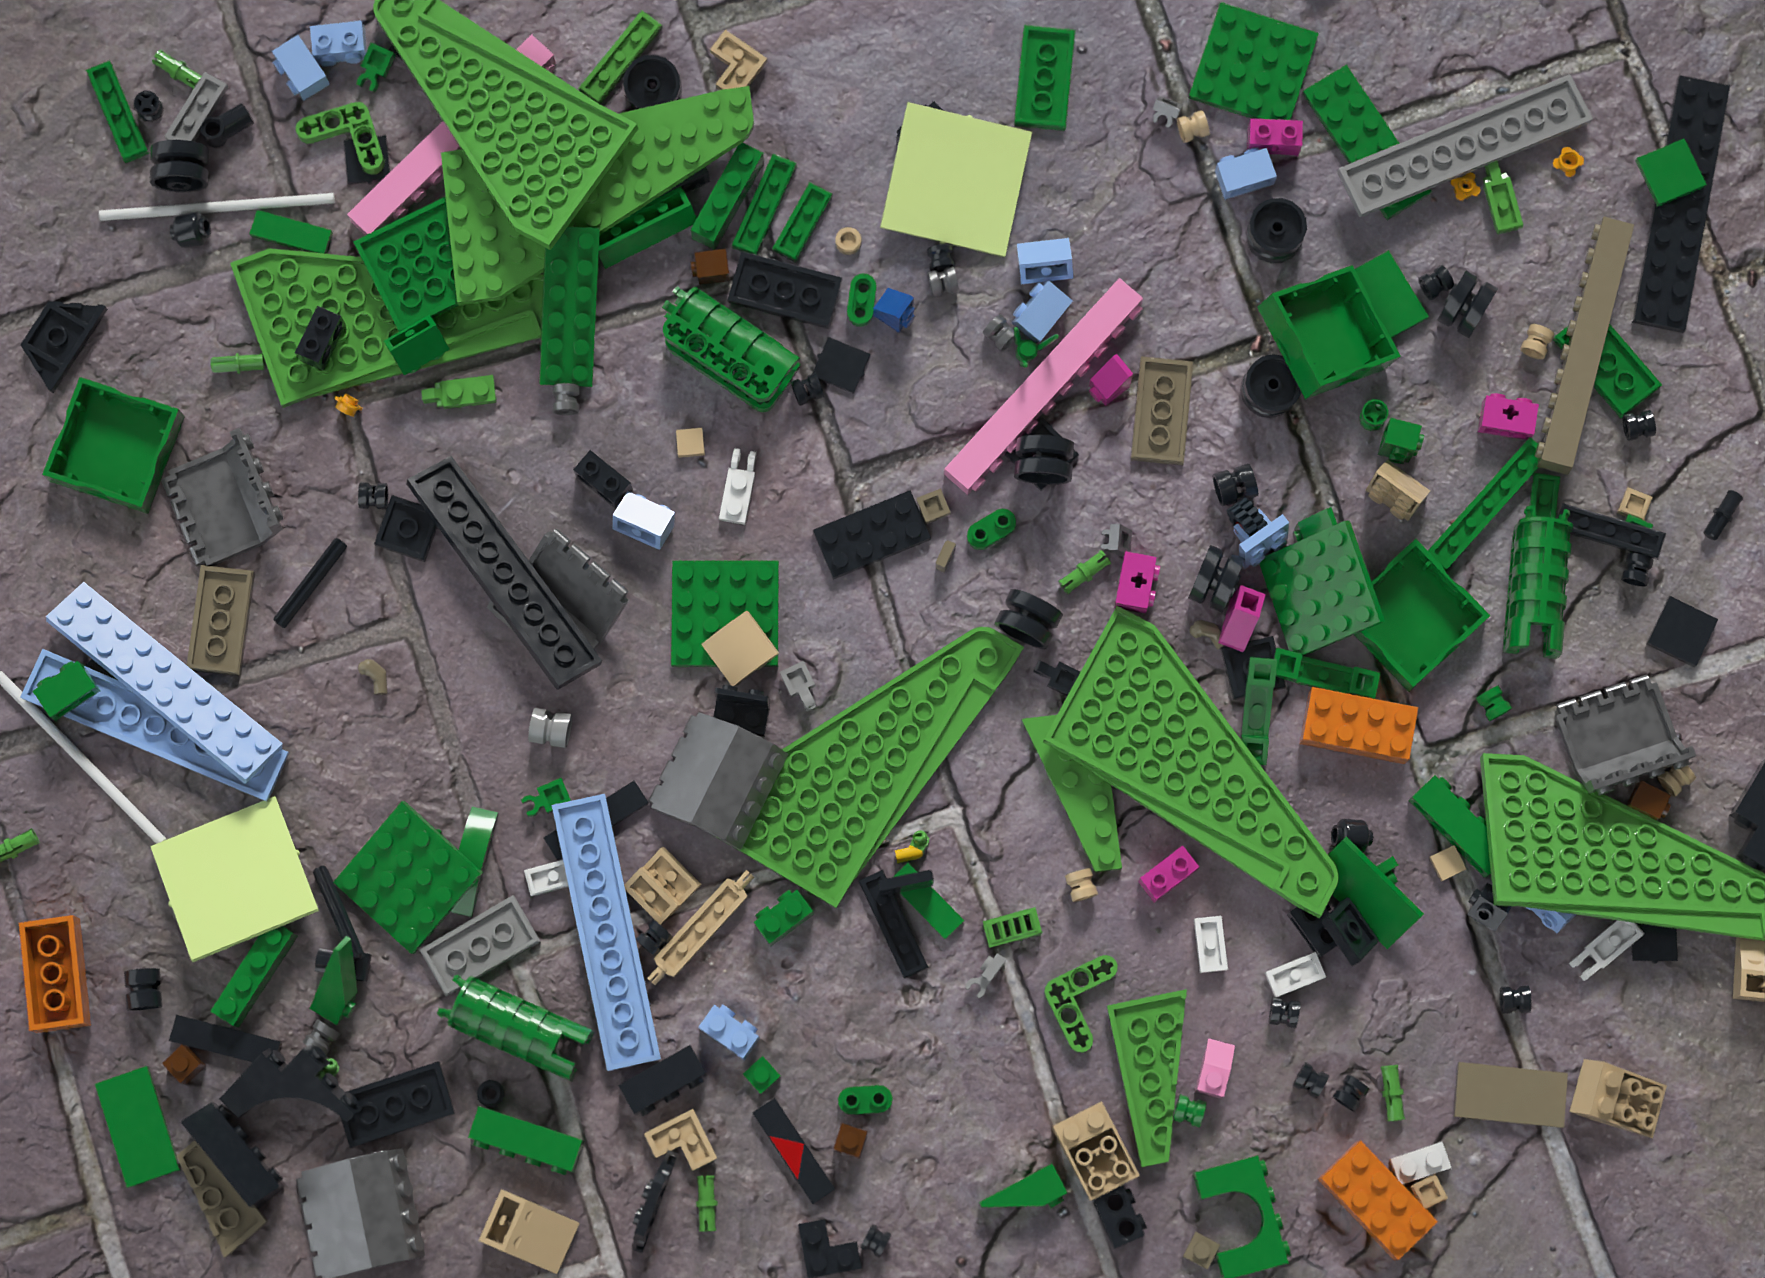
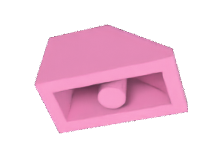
M1208 1038L1194 1092L1220 1099L1224 1097L1231 1071L1234 1045Z

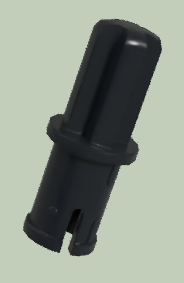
M1728 490L1719 507L1713 510L1714 515L1703 531L1707 538L1714 541L1717 540L1726 524L1733 520L1732 515L1743 500L1742 495L1738 492Z

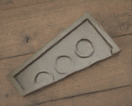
M195 1140L177 1155L186 1178L195 1192L201 1210L209 1222V1227L221 1248L223 1257L227 1258L269 1221L259 1209L250 1208Z

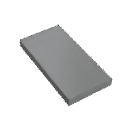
M512 895L419 950L445 996L448 997L461 989L452 980L456 974L460 975L464 980H467L469 976L479 979L539 944L541 941L516 897Z

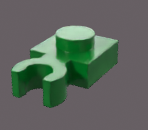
M370 43L360 65L366 69V72L358 77L357 85L363 87L366 80H371L369 90L376 92L379 86V75L386 78L396 54Z
M562 778L538 787L539 796L528 795L521 799L523 804L533 802L535 805L533 810L526 812L528 817L536 816L543 807H545L547 814L553 812L552 805L571 801Z

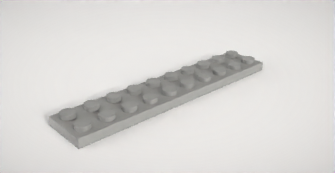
M1569 74L1338 169L1337 173L1360 218L1487 166L1492 162L1499 161L1591 123L1593 118Z

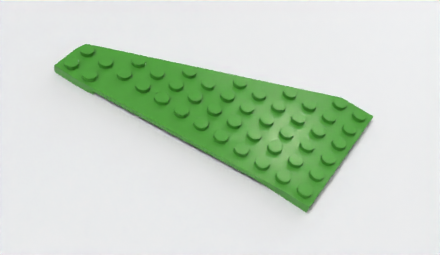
M375 0L373 9L379 25L514 230L551 250L637 132V123L598 104L440 0Z
M750 87L723 89L620 113L621 116L637 123L638 130L569 226L600 228L599 235H601L743 143L751 135L754 128ZM462 150L441 152L458 305L501 300L544 272L545 247L514 230Z
M269 248L230 263L283 408L309 398L403 374L384 343V340L399 331L361 257ZM539 274L501 300L459 305L433 318L450 350L445 352L441 358L431 360L422 365L420 369L541 338L544 275ZM317 306L342 316L346 324L324 371L301 362L295 354Z
M1116 606L1046 734L1043 743L1066 754L1293 905L1320 918L1338 883V871L1334 862L1156 626Z
M974 628L783 748L782 750L788 753L784 765L742 849L737 850L837 909L851 884L1009 674L1024 646L993 628Z
M1483 753L1481 755L1480 764L1494 905L1521 906L1765 941V873L1604 794L1598 795L1597 791L1589 794L1582 783L1525 755Z

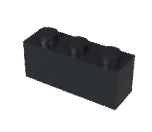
M688 1045L618 1086L635 1115L641 1113L642 1117L657 1109L655 1104L663 1100L669 1103L681 1096L679 1091L688 1086L691 1090L704 1083L703 1077L707 1076V1073L692 1046Z

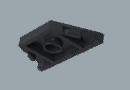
M48 301L23 339L20 346L50 392L54 393L107 312L106 306L102 304L91 306L83 305L82 303L63 304L62 302Z
M667 1151L654 1179H650V1182H647L643 1191L642 1198L646 1199L645 1204L641 1205L640 1209H637L632 1223L636 1225L632 1250L643 1254L678 1156V1153L673 1151Z

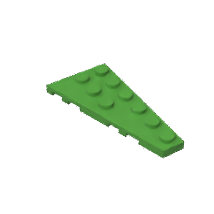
M1057 715L1021 719L1094 872L1121 870L1122 863L1111 784L1066 754L1043 743Z
M1187 989L1106 1006L1141 1167L1169 1162Z

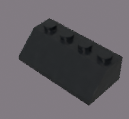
M211 1102L181 1121L180 1123L250 1208L260 1209L284 1188L280 1182L283 1180L281 1174L274 1167L269 1169L263 1160L266 1159V1156L257 1146L251 1147L246 1140L249 1138V1135L240 1125L234 1126L229 1120L232 1115L223 1104L218 1106L216 1103Z

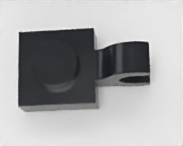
M1039 660L1033 671L1042 677L1049 678L1050 681L1047 687L1065 696H1068L1080 674V671L1060 661L1056 668Z

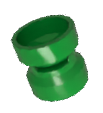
M1377 399L1369 400L1365 403L1359 414L1361 426L1368 431L1379 430L1388 417L1389 410L1387 405Z
M1499 685L1476 698L1479 706H1483L1486 710L1485 716L1489 722L1512 709L1509 701H1505L1502 697L1503 691Z
M1180 1094L1173 1121L1181 1123L1187 1120L1191 1126L1200 1128L1207 1101L1200 1099L1190 1101L1188 1096Z

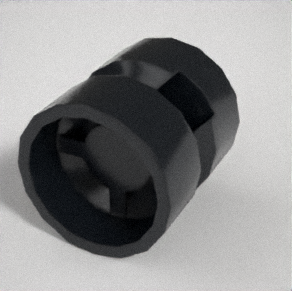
M1250 464L1234 467L1233 472L1224 470L1212 475L1215 492L1222 507L1237 503L1238 498L1250 499L1259 495L1256 478Z
M159 968L133 969L124 972L125 987L130 989V992L126 994V1010L139 1011L162 1007V992L157 990V987L161 984Z

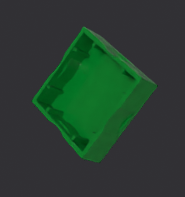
M1353 265L1325 274L1316 281L1300 283L1272 293L1257 307L1305 399L1386 370L1401 357L1385 325L1375 313L1370 297Z
M79 377L66 411L64 426L54 442L42 475L49 482L148 514L185 416L177 408L144 397L129 396L113 387Z
M1415 539L1371 581L1385 622L1359 632L1354 636L1410 692L1485 623L1490 615L1463 587L1449 577L1443 566Z

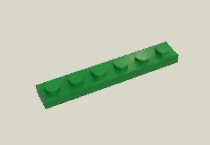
M1531 437L1428 550L1443 566L1445 571L1539 468L1537 467L1539 458L1535 457L1538 443Z

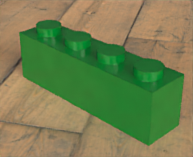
M745 143L737 146L690 230L693 240L712 250H716L764 164L763 152Z
M682 187L653 200L599 235L598 256L605 269L685 230L695 223L697 217Z
M1434 775L1408 801L1452 846L1455 845L1457 851L1483 878L1487 877L1491 873L1486 820L1481 816L1476 817L1470 811V804L1461 796L1457 798L1450 791L1452 786L1443 777L1438 778Z
M283 926L259 935L210 1012L239 1028L298 935Z
M478 1106L468 1138L474 1140V1146L489 1150L491 1145L500 1148L499 1154L513 1159L516 1154L526 1157V1163L538 1167L541 1166L542 1162L552 1165L550 1171L565 1176L567 1171L575 1172L585 1142L584 1140Z

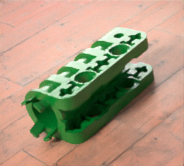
M676 287L672 293L678 296L675 302L677 306L668 300L662 306L668 312L664 316L667 320L663 325V335L667 350L755 410L760 412L770 411L795 377L801 365L798 363L800 357L697 287H693L687 293ZM740 378H744V379H745V380H743V381H737V379H740Z
M1531 505L1527 506L1524 510L1526 516L1515 525L1512 535L1503 653L1518 654L1520 648H1527L1529 646L1531 625L1542 626L1541 632H1544L1543 658L1558 659L1563 653L1565 630L1563 611L1567 606L1565 587L1569 582L1567 563L1568 558L1571 556L1572 544L1569 540L1573 524L1568 521V515L1570 516L1568 509H1564L1563 514L1559 515V518L1537 517L1535 506Z
M457 974L453 977L452 980L461 987V990L452 1009L439 1008L437 1012L439 1017L448 1018L449 1027L573 1082L578 1071L575 1068L576 1064L557 1056L558 1053L555 1052V1049L560 1039L564 1040L565 1036L584 1045L585 1043L590 1045L595 1034L593 1030L473 976H469L467 980L462 979Z

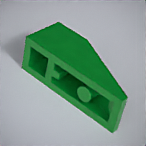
M347 936L334 948L309 1008L336 1025L344 1017L349 1018L356 1007V1004L353 1003L357 994L352 943L351 938Z
M1050 1164L980 1201L979 1205L981 1208L1042 1207L1048 1204L1052 1208L1065 1201L1062 1196L1067 1194V1191L1053 1164Z

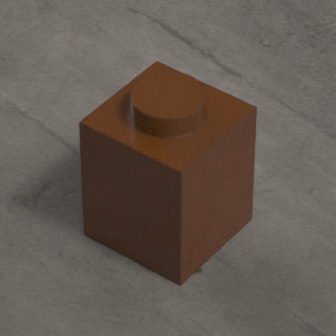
M726 249L695 253V261L691 262L692 277H698L699 285L730 281Z
M1640 781L1635 785L1626 805L1655 820H1659L1660 817H1666L1671 807V804L1668 803L1671 795Z
M180 1045L162 1063L176 1080L184 1085H187L206 1067L197 1055L185 1045Z
M841 1123L833 1151L860 1159L868 1131Z

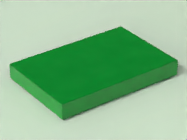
M1389 250L1355 268L1370 297L1375 313L1385 325L1391 338L1428 319V314Z

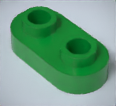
M866 273L858 274L852 279L847 306L848 320L853 325L859 327L871 322L876 298V281L871 275ZM865 285L868 287V291L860 292L859 287ZM859 310L865 312V315L861 318L855 315Z
M998 509L977 521L968 529L967 541L969 545L976 550H984L1007 537L1015 529V515L1008 509ZM1006 518L1008 523L1002 526L998 523V520ZM976 532H984L985 537L978 539L975 536Z
M882 1085L848 1087L842 1090L838 1097L840 1109L848 1115L883 1113L891 1107L893 1101L890 1090ZM882 1094L884 1096L883 1103H875L874 1096ZM851 1095L857 1098V1103L853 1106L848 1105L846 1102L847 1097Z

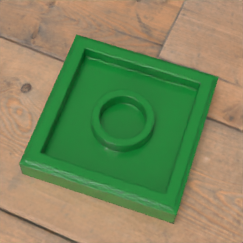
M1685 139L1647 153L1635 160L1657 207L1702 189L1707 185Z

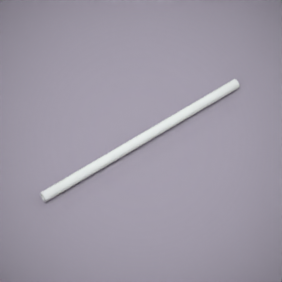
M334 193L101 210L99 211L100 221L174 216L191 212L214 213L334 204L335 197Z
M1 671L0 685L156 844L167 840L35 704L20 698L22 691Z

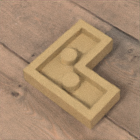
M727 30L722 33L710 49L711 54L729 65L716 83V88L719 90L749 86L767 63L766 57Z
M694 1109L644 1133L656 1159L665 1155L668 1150L673 1151L679 1147L682 1148L692 1171L718 1159Z

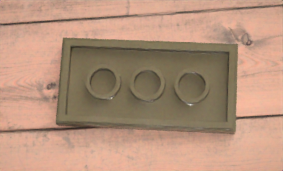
M1141 356L1131 460L1183 466L1193 370L1192 361Z
M201 565L187 658V666L194 672L241 676L255 576L254 571Z
M1457 1062L1453 1117L1564 1128L1568 1073Z

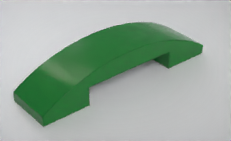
M1276 648L1274 659H1277L1276 677L1309 687L1375 699L1380 678L1379 672L1359 667L1350 668L1304 657L1301 653Z
M1250 657L1241 740L1260 765H1267L1269 727L1277 659Z
M472 807L463 832L459 851L483 871L490 839L493 838L499 813ZM481 876L450 911L451 913L468 917L473 916Z

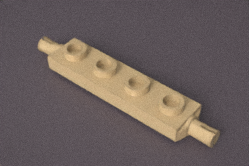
M746 870L736 882L727 878L655 956L654 960L658 967L647 979L656 986L665 974L675 977L748 898L744 888L754 879V876Z

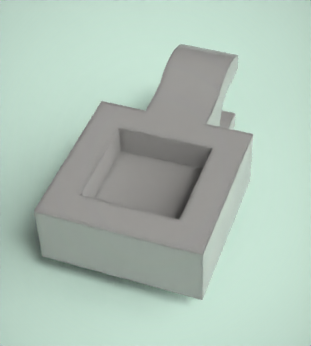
M802 661L781 671L780 675L791 698L799 695L807 712L817 708L809 689L815 687V683L805 662Z
M998 953L994 958L989 956L980 968L984 971L981 977L970 979L966 983L965 989L969 990L971 985L978 984L981 991L978 993L977 998H982L987 986L1004 965L1006 959Z

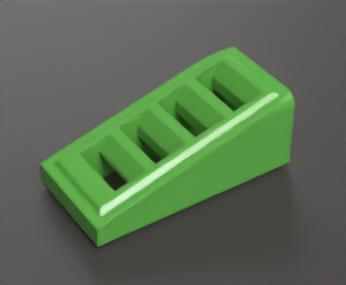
M1036 907L983 921L989 948L1042 935ZM1029 916L1032 926L1030 931H1027L1024 917ZM1015 919L1019 920L1022 932L1020 934L1016 933L1013 921ZM1008 921L1011 933L1009 937H1006L1003 922ZM995 924L998 926L1001 938L998 940L995 939L992 925Z

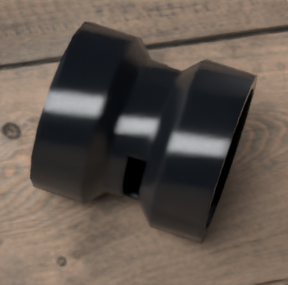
M1443 265L1435 268L1434 272L1430 275L1424 274L1418 278L1419 285L1429 300L1437 298L1442 291L1448 292L1454 286L1451 274Z
M816 373L808 375L804 380L796 379L791 381V386L799 406L807 404L810 399L818 400L824 397Z
M1651 410L1642 411L1639 416L1632 413L1623 415V430L1628 441L1636 440L1641 435L1645 437L1656 435V423Z
M360 482L358 488L359 509H368L370 506H373L377 509L386 510L388 506V484L378 483L377 485H370L368 482Z
M1628 553L1626 558L1627 569L1623 571L1621 580L1633 586L1646 587L1649 581L1648 570L1652 568L1654 560L1643 554Z
M653 919L648 925V930L645 933H641L636 938V941L655 957L661 951L663 944H667L673 936ZM651 936L657 941L656 943L650 938Z
M1510 986L1500 987L1499 1000L1502 1014H1511L1516 1010H1519L1521 1013L1531 1012L1532 1000L1529 986H1519L1517 990L1512 989Z
M1273 997L1269 1012V1024L1278 1025L1282 1023L1286 1024L1287 1027L1296 1028L1300 1013V1001L1291 1000L1290 1002H1283L1281 998Z
M1305 1062L1292 1086L1299 1090L1307 1089L1309 1095L1317 1099L1330 1075L1323 1071L1317 1073L1312 1065Z
M1347 1074L1343 1080L1342 1088L1336 1090L1332 1097L1347 1109L1356 1112L1360 1106V1099L1368 1094L1370 1088L1357 1078Z

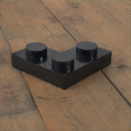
M825 1219L798 1224L808 1278L862 1269L857 1241L830 1246Z

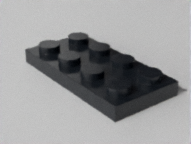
M741 251L727 301L734 305L829 329L842 284V277Z
M911 490L813 529L814 536L833 580L931 540Z
M437 1061L346 1091L358 1100V1105L362 1110L348 1122L342 1117L340 1118L349 1148H354L456 1113L441 1064Z

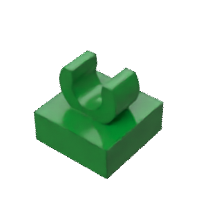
M1393 856L1377 865L1394 884L1398 882V879L1392 872L1398 866Z

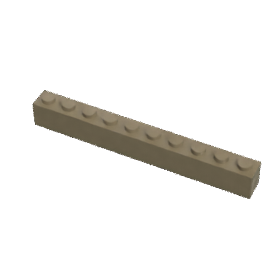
M1603 217L1599 225H1594L1591 239L1595 240L1593 249H1588L1585 263L1589 264L1587 273L1582 272L1578 287L1582 288L1581 296H1576L1572 311L1576 312L1575 320H1570L1566 335L1570 336L1568 345H1563L1560 359L1564 360L1562 369H1557L1554 378V384L1558 385L1556 394L1551 393L1547 406V408L1551 409L1550 417H1545L1541 432L1545 433L1544 441L1538 443L1535 457L1539 458L1537 467L1566 475L1573 468L1634 224Z

